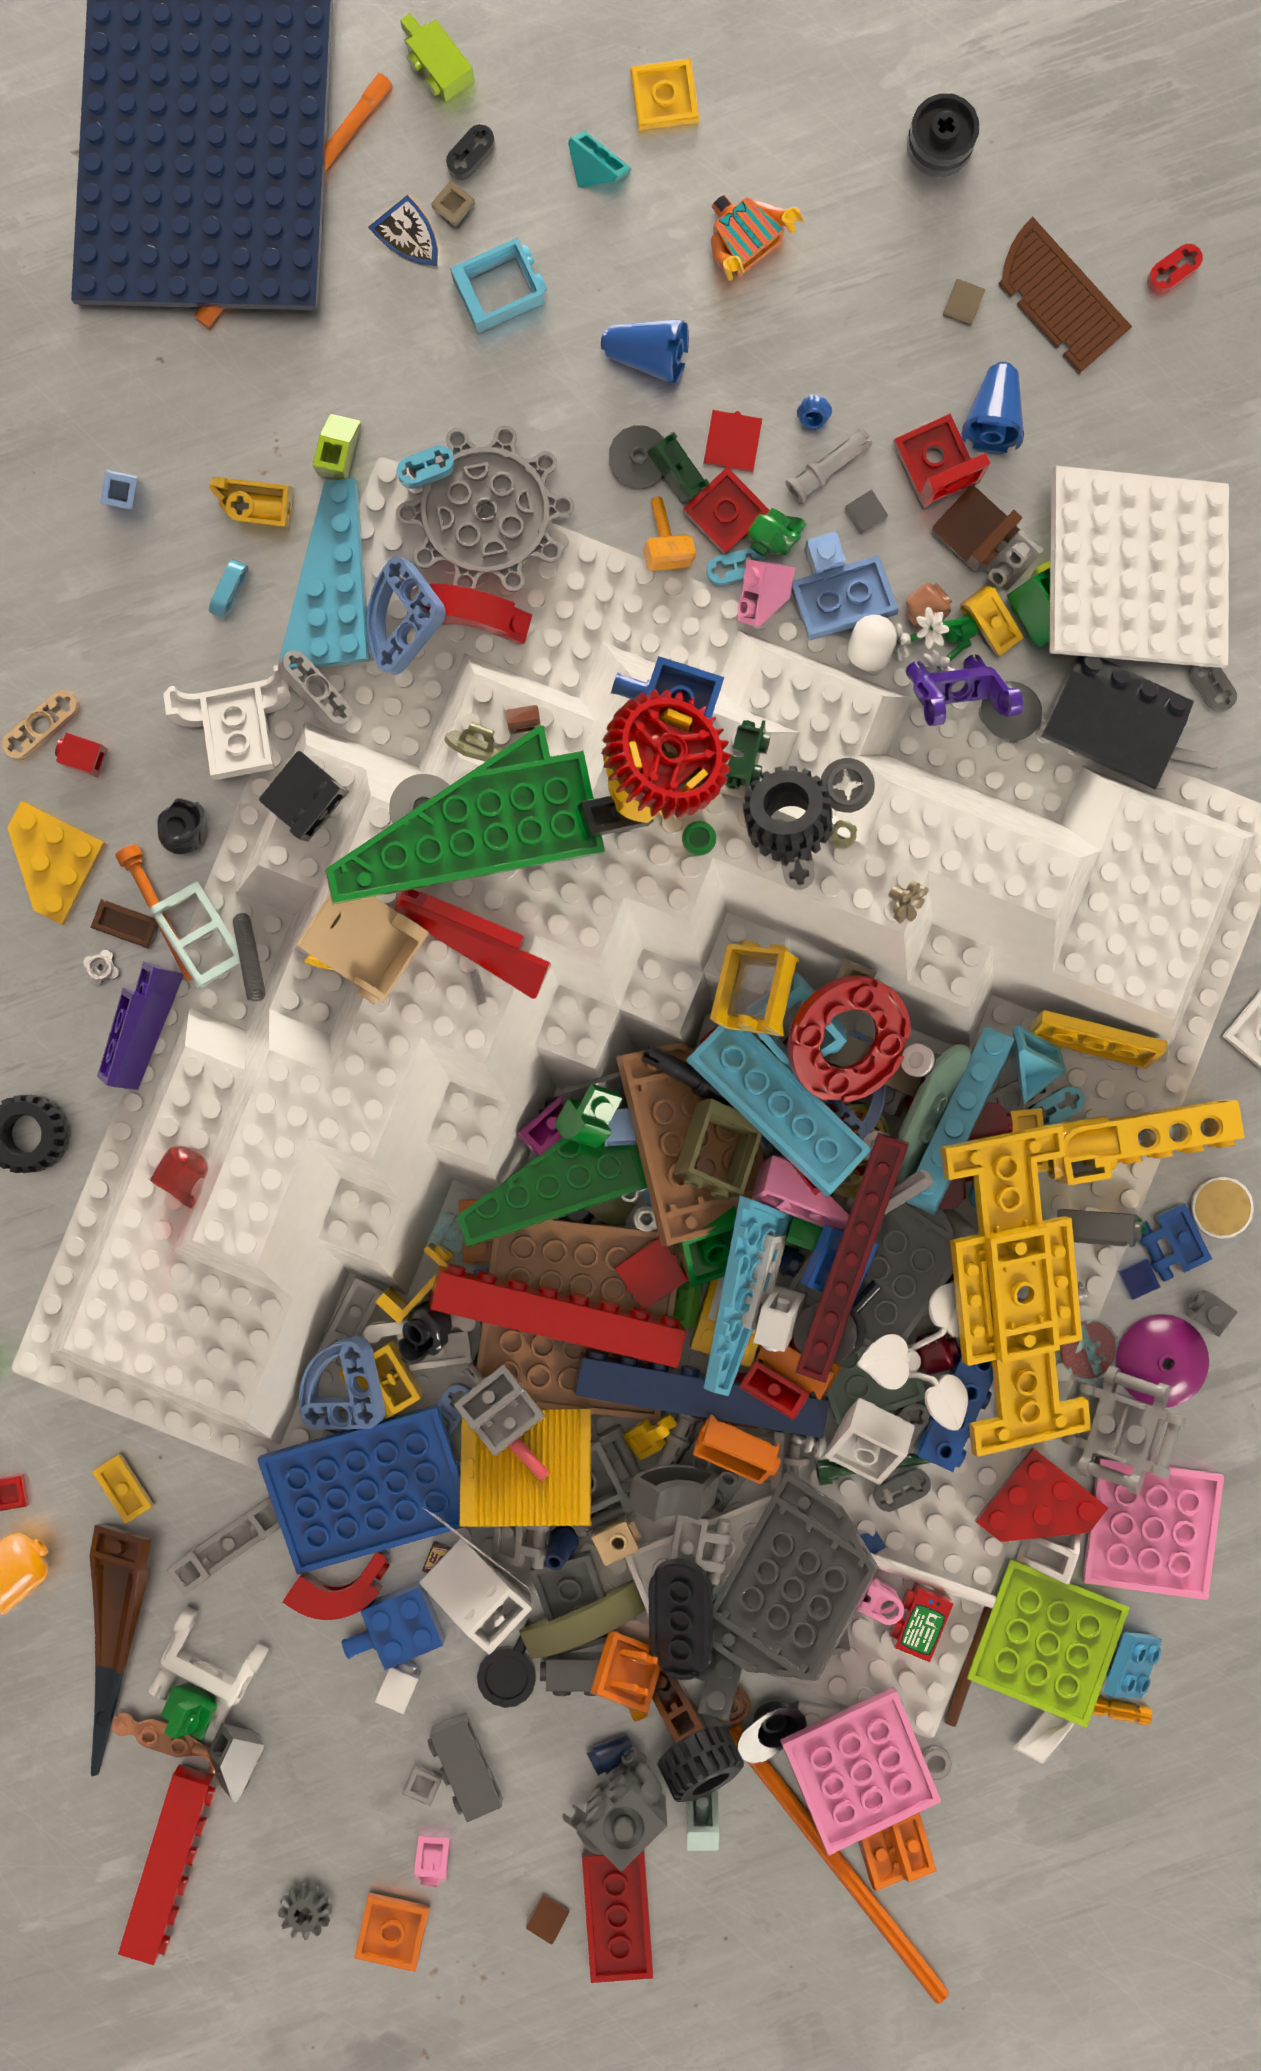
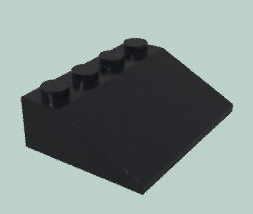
M1077 655L1067 670L1041 737L1155 790L1187 723L1194 701L1101 657Z

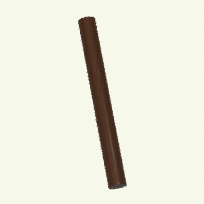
M984 1606L944 1721L953 1727L957 1725L971 1684V1680L966 1677L992 1609Z

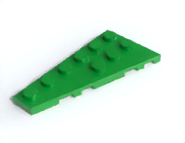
M560 1139L540 1157L537 1156L520 1171L507 1178L497 1188L457 1215L467 1248L646 1189L647 1183L636 1145L604 1146V1143L600 1146L592 1147L569 1139Z

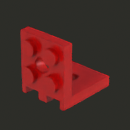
M951 413L893 440L923 509L929 507L930 503L943 497L949 498L957 494L959 490L965 487L979 484L991 464L986 452L971 459ZM931 448L940 450L943 455L942 461L938 463L930 462L926 457V451Z

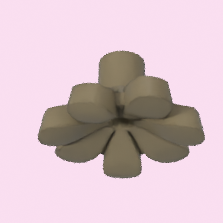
M912 881L906 890H902L898 886L891 888L888 896L897 902L893 908L895 913L893 918L898 923H902L905 918L910 922L916 918L917 912L915 908L920 909L923 906L925 899L922 897L927 895L928 887Z

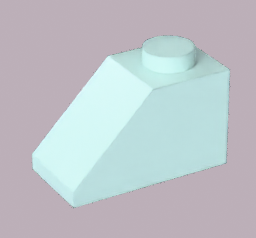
M718 1790L699 1799L686 1802L687 1851L719 1850Z

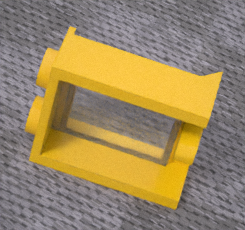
M741 941L740 945L727 944L710 1020L725 1029L784 1037L782 1024L796 962L799 963V959L789 953V948L783 945L770 944L769 948H763L759 944L750 941Z

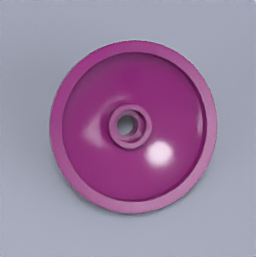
M1155 1314L1139 1319L1123 1333L1116 1349L1115 1367L1119 1368L1121 1373L1157 1385L1159 1383L1170 1385L1171 1391L1166 1408L1185 1403L1201 1389L1208 1374L1209 1353L1203 1337L1190 1323L1173 1315ZM1166 1358H1170L1172 1361V1365L1168 1369H1164L1162 1366V1362ZM1124 1387L1136 1400L1153 1405V1396Z

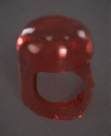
M173 1146L165 1152L149 1180L172 1194L185 1206L192 1208L196 1199L191 1195V1191L200 1178L206 1177L208 1163L200 1153L189 1147Z

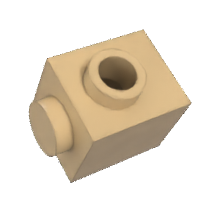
M625 1515L593 1530L591 1538L604 1565L607 1566L638 1551V1540L642 1539V1536L635 1521L629 1523Z

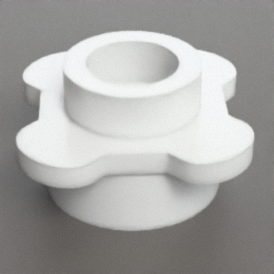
M109 950L101 951L100 955L87 956L83 961V965L90 975L89 981L93 985H100L103 980L108 978L116 979L119 975V969L114 966L112 961L113 954ZM99 965H103L104 969L100 971Z

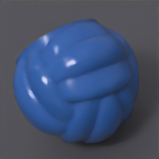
M810 394L803 399L797 408V417L808 428L816 429L822 427L832 415L831 405L827 399L820 395Z

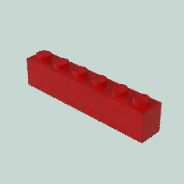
M180 1764L174 1771L118 1955L153 1966L159 1955L165 1956L171 1940V1936L166 1935L169 1925L174 1926L180 1910V1906L175 1905L178 1895H184L189 1881V1877L184 1876L187 1865L192 1866L197 1855L198 1847L193 1846L196 1835L202 1836L207 1822V1817L202 1815L205 1806L210 1807L215 1796L216 1788L212 1787L215 1775Z

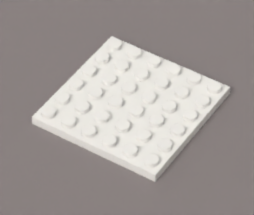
M1055 466L1051 469L1050 653L1224 668L1228 666L1229 484L1066 466Z

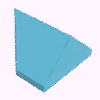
M1017 1025L1013 1028L1012 1038H1015L1012 1060L1023 1103L1026 1104L1065 1073L1066 1068L1060 1047Z

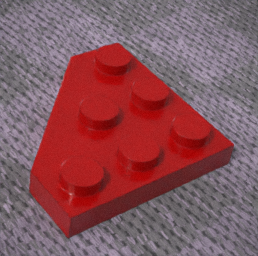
M1032 1447L981 1511L975 1522L1000 1542L1090 1533L1108 1510V1507Z

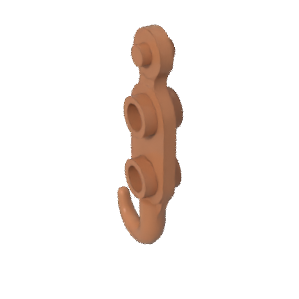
M127 1713L118 1714L113 1719L112 1730L115 1734L119 1736L133 1735L140 1745L173 1757H203L210 1764L206 1773L216 1774L208 1753L210 1747L202 1744L193 1735L189 1734L172 1739L164 1734L167 1723L155 1719L136 1722Z

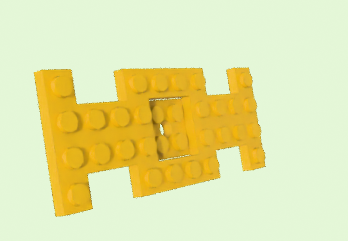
M1056 1123L940 1146L943 1176L945 1179L953 1180L968 1176L974 1177L979 1234L950 1240L962 1363L971 1366L992 1361L997 1417L969 1423L972 1454L976 1457L1091 1430L1089 1403L1086 1398L1078 1397L1059 1401L1055 1351L1060 1350V1345L1083 1340L1072 1218L1062 1216L1042 1221L1037 1162L1066 1157L1063 1125ZM1027 1286L1029 1290L1028 1296L1023 1301H1018L1017 1293L1019 1289Z

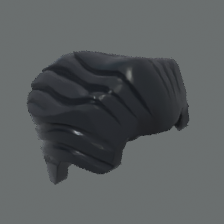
M175 799L172 805L158 816V838L161 845L169 852L186 854L197 850L203 844L208 827L206 814L199 802L193 803L185 799Z

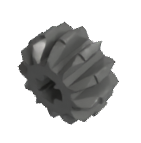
M306 1882L302 1883L300 1890L293 1885L289 1889V1895H283L280 1901L283 1907L279 1909L278 1917L285 1919L281 1925L282 1929L293 1928L291 1931L292 1938L298 1932H302V1937L306 1940L310 1936V1931L315 1936H319L322 1931L321 1926L327 1927L330 1922V1918L327 1915L331 1914L332 1905L326 1903L329 1895L328 1893L319 1895L320 1886L318 1884L313 1887V1890H309ZM304 1907L310 1910L307 1914L301 1912Z

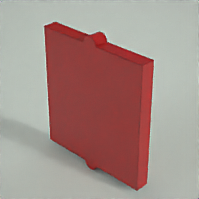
M713 410L703 464L724 468L728 466L730 469L753 472L763 418L741 415L739 411L729 413Z
M659 1237L614 1267L626 1284L625 1290L628 1293H632L643 1310H646L688 1281L686 1274L677 1262L678 1257L675 1254L672 1255L667 1246H661Z

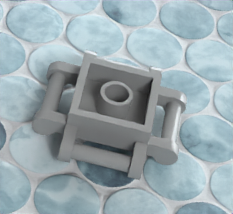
M1109 1366L1105 1373L1103 1389L1080 1382L1077 1390L1080 1392L1079 1397L1086 1398L1089 1405L1092 1396L1100 1398L1088 1439L1080 1437L1081 1432L1063 1436L1062 1442L1084 1449L1083 1456L1077 1466V1473L1086 1477L1090 1474L1126 1487L1128 1492L1136 1495L1139 1494L1146 1472L1168 1479L1171 1469L1168 1467L1180 1427H1184L1186 1417L1165 1409L1171 1386L1164 1383L1157 1385L1121 1373L1119 1368ZM1117 1385L1153 1396V1405L1116 1393ZM1166 1421L1168 1422V1425L1157 1458V1462L1155 1464L1153 1463L1154 1457ZM1096 1454L1134 1467L1132 1475L1130 1476L1094 1463Z

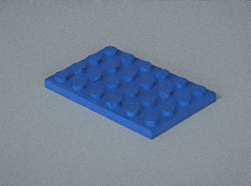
M438 1404L384 1419L370 1429L345 1430L262 1454L257 1459L297 1575L451 1531L426 1510L438 1516L454 1530L464 1528L460 1527L461 1472Z

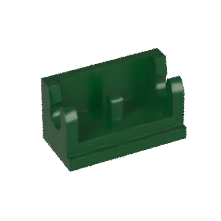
M671 432L646 452L681 502H685L697 495L698 491L708 486L710 482L707 478L704 479L683 450L676 439L678 437L676 433Z

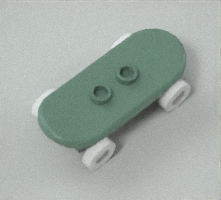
M912 1044L902 1054L904 1056L901 1063L903 1070L911 1076H924L926 1079L924 1083L920 1084L898 1133L899 1139L909 1142L895 1185L916 1173L949 1101L969 1064L971 1057L970 1049L964 1044L951 1046L944 1053H933L927 1046ZM880 1131L869 1133L863 1142L872 1149L877 1133ZM871 1151L865 1156L866 1160H869Z

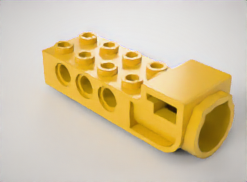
M1216 1100L1109 1119L1104 1115L1057 1123L1063 1125L1066 1157L1048 1160L1050 1171H1047V1174L1051 1180L1067 1185H1075L1112 1178L1111 1170L1116 1169L1117 1163L1129 1164L1142 1161L1141 1155L1157 1159L1173 1156L1172 1150L1185 1153L1204 1151V1145L1207 1144L1208 1147L1216 1148L1235 1146L1236 1139L1245 1138L1238 1100ZM1204 1121L1205 1129L1201 1132L1200 1125ZM1171 1126H1173L1174 1128V1135L1172 1138H1170L1169 1136V1130ZM1142 1131L1143 1141L1139 1144L1138 1134ZM1083 1161V1165H1091L1092 1170L1073 1173L1071 1162Z

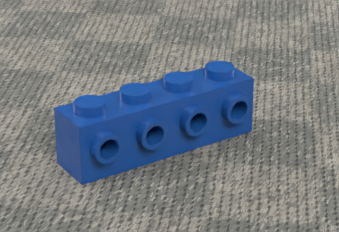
M961 1346L959 1348L960 1355L956 1356L955 1366L950 1369L949 1374L958 1377L967 1390L968 1406L963 1424L959 1430H948L930 1415L929 1422L914 1451V1454L951 1472H954L955 1467L959 1468L965 1459L967 1451L964 1449L968 1437L970 1438L969 1423L976 1422L980 1410H985L992 1396V1392H989V1389L994 1380L992 1361L967 1366L962 1363Z

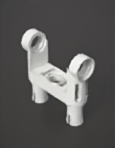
M186 1605L174 1626V1634L159 1661L161 1669L148 1692L154 1697L162 1686L157 1699L165 1701L178 1676L215 1694L217 1708L211 1723L217 1714L218 1718L212 1728L219 1729L221 1723L224 1724L232 1706L240 1703L254 1674L258 1672L269 1648L258 1643L254 1651H251L248 1658H246L236 1678L182 1650L196 1623L194 1619L198 1612Z

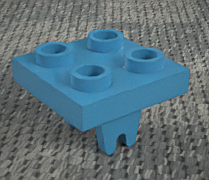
M1124 1632L1123 1637H1120L1117 1646L1119 1648L1113 1665L1108 1668L1106 1674L1108 1680L1103 1692L1116 1698L1142 1699V1696L1150 1687L1151 1679L1149 1676L1153 1665L1160 1658L1162 1639L1152 1634Z

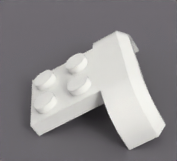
M278 665L273 666V675L263 681L197 694L182 693L175 686H170L163 694L166 716L172 723L184 727L204 726L210 776L213 781L274 769L266 714L282 709L291 699L290 687L280 676Z

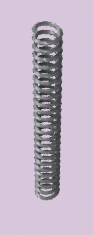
M239 913L233 918V927L248 1001L259 1002L265 998L266 992L252 923L248 914Z

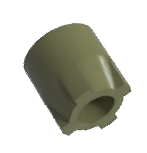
M838 820L833 824L832 831L829 832L828 840L830 844L839 850L849 848L856 840L857 827L848 821ZM839 828H847L849 830L850 837L847 840H842L838 837L837 831Z

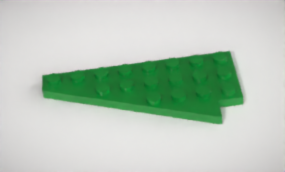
M544 725L536 727L327 867L325 872L332 905L604 853L605 848L602 835L587 838L577 807L582 801L594 799L584 751L550 757Z

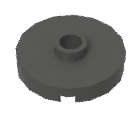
M633 425L623 429L613 439L609 448V465L616 478L622 484L631 488H647L664 476L646 451L664 437L657 430L643 425ZM641 451L645 454V457L637 460L633 455L635 452Z

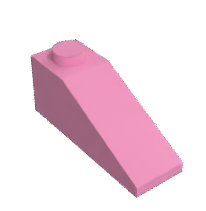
M772 1155L759 1166L752 1200L823 1228L825 1224L841 1230L845 1228L849 1214L830 1195L826 1197L822 1192L814 1195L786 1157Z

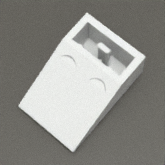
M461 1538L419 1582L462 1631L489 1655L532 1610L531 1596L496 1565Z

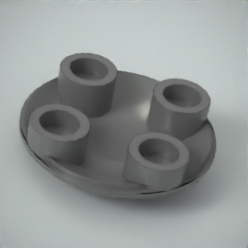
M1005 681L1009 688L1017 687L1020 690L1023 698L1022 713L1017 716L1005 717L998 713L989 699H983L979 717L995 736L1009 743H1016L1029 737L1036 731L1042 718V706L1038 696L1031 688L1019 682Z

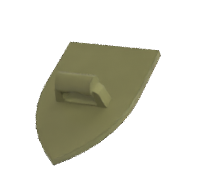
M471 722L468 729H465L463 733L453 730L447 733L444 738L445 743L463 756L482 761L489 760L503 750L494 745V730ZM475 733L482 734L484 741L472 736Z

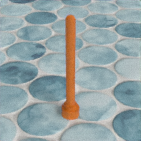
M132 844L119 850L115 854L116 859L121 867H125L126 871L131 872L148 907L151 908L160 901L141 866L143 864L141 859L143 854L138 845ZM165 912L162 913V915H163L164 918L166 919L167 923H168L169 926L171 927L172 931H173L174 934L176 935L177 939L179 940V938H178L177 934L175 933V931H174V929H173V927H172V925H171V923H170V921H169V919H168L166 913H165ZM157 923L184 978L187 981H193L191 975L187 971L186 967L182 963L181 959L179 958L174 948L170 944L169 940L165 936L164 932L160 928L159 924Z

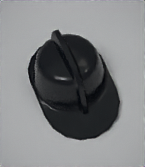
M769 1701L759 1706L754 1713L753 1723L742 1732L738 1739L737 1749L743 1760L750 1763L764 1762L783 1750L780 1740L806 1728L807 1721L805 1715L799 1709L790 1707L786 1701Z

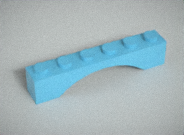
M985 1026L970 1057L969 1064L916 1171H929L933 1184L906 1201V1203L936 1215L951 1180H947L943 1176L940 1146L969 1140L975 1124L1009 1060L1015 1038Z

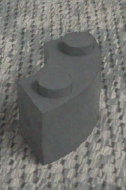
M672 1464L647 1469L632 1478L628 1508L653 1522L671 1515L688 1516L699 1520L715 1504L720 1475L690 1465Z

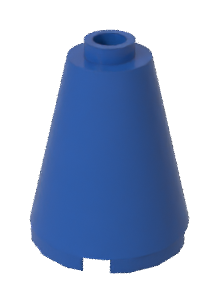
M671 319L611 325L607 331L603 332L601 349L605 350L606 357L668 383H678L681 379L686 364L682 363L681 360L683 352L688 353L689 329L688 324L684 320Z
M998 362L989 367L961 431L962 440L965 443L967 439L973 442L972 448L990 454L1007 453L1009 447L1016 445L1015 450H1017L1023 443L1024 428L1019 372L1008 362Z

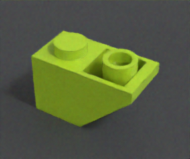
M330 414L319 435L312 464L317 475L336 480L349 477L361 421Z

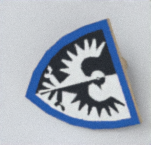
M409 193L368 226L384 245L401 257L419 264L438 265L439 248L433 226L423 209Z

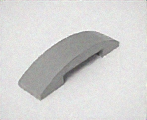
M270 1497L241 1515L166 1569L183 1596L262 1539L264 1540L280 1529Z

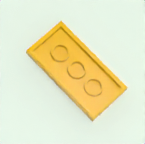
M1043 1010L1028 1028V1031L1058 1047L1147 1069L1165 1052L1167 1041Z

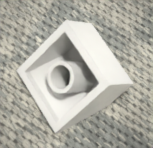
M858 1398L843 1417L824 1457L880 1485L907 1456L915 1425L877 1407L871 1402Z

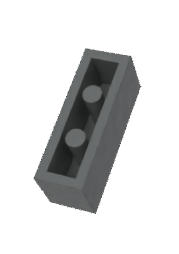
M467 1712L433 1726L429 1735L430 1738L427 1739L428 1746L434 1757L438 1756L443 1767L440 1768V1773L445 1785H451L455 1796L452 1797L457 1813L459 1815L463 1814L466 1822H470L502 1808L503 1796Z

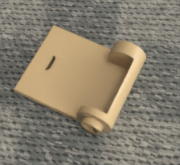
M329 894L296 945L359 986L360 989L357 994L375 1004L377 999L382 1002L386 1000L429 932L404 915L397 913L376 897L332 905Z

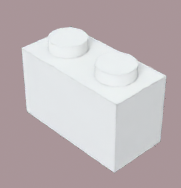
M775 1285L774 1290L761 1308L753 1343L762 1345L768 1351L785 1352L794 1336V1326L797 1317L802 1312L806 1294Z

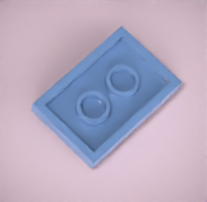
M879 555L797 579L792 583L791 591L809 641L854 628L858 621L869 615H880L887 618L898 614V606Z

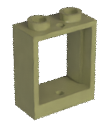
M714 1099L699 1101L696 1103L673 1174L684 1178L683 1182L695 1188L705 1187L711 1190L710 1194L718 1199L729 1200L730 1197L743 1196L762 1134L739 1111ZM709 1121L740 1135L725 1182L694 1169Z

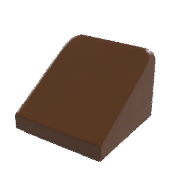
M537 705L508 709L506 711L507 726L511 734L529 732L541 726Z
M543 1894L527 1919L526 1929L552 1945L570 1910Z

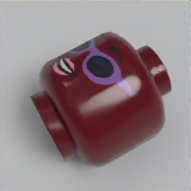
M939 1330L918 1336L915 1343L935 1334ZM947 1333L915 1351L921 1359L918 1370L923 1369L928 1375L954 1368L956 1363L955 1356L960 1355L956 1338H949Z

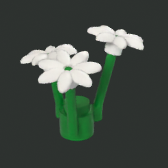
M927 607L925 618L922 616L916 618L918 624L924 627L918 633L911 635L908 633L902 634L901 624L896 626L892 622L897 632V642L893 653H897L899 661L903 662L904 657H909L906 646L910 645L912 641L926 637L925 643L927 648H931L934 641L939 646H943L944 641L941 634L944 633L950 643L958 644V646L946 657L942 656L940 658L939 653L935 649L932 651V655L925 653L923 658L928 663L925 668L928 672L935 673L954 671L949 667L951 666V661L964 649L971 647L970 639L977 634L975 620L970 615L965 614L956 619L942 622L943 612H939L934 616L932 609Z

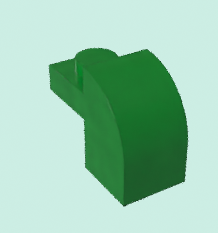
M591 1084L581 1102L568 1098L554 1125L565 1139L592 1147L600 1146L612 1133L608 1124L618 1108L622 1097L617 1091Z
M190 1683L172 1687L161 1713V1716L168 1720L164 1734L172 1739L191 1734L197 1739L202 1740L217 1708L215 1700Z

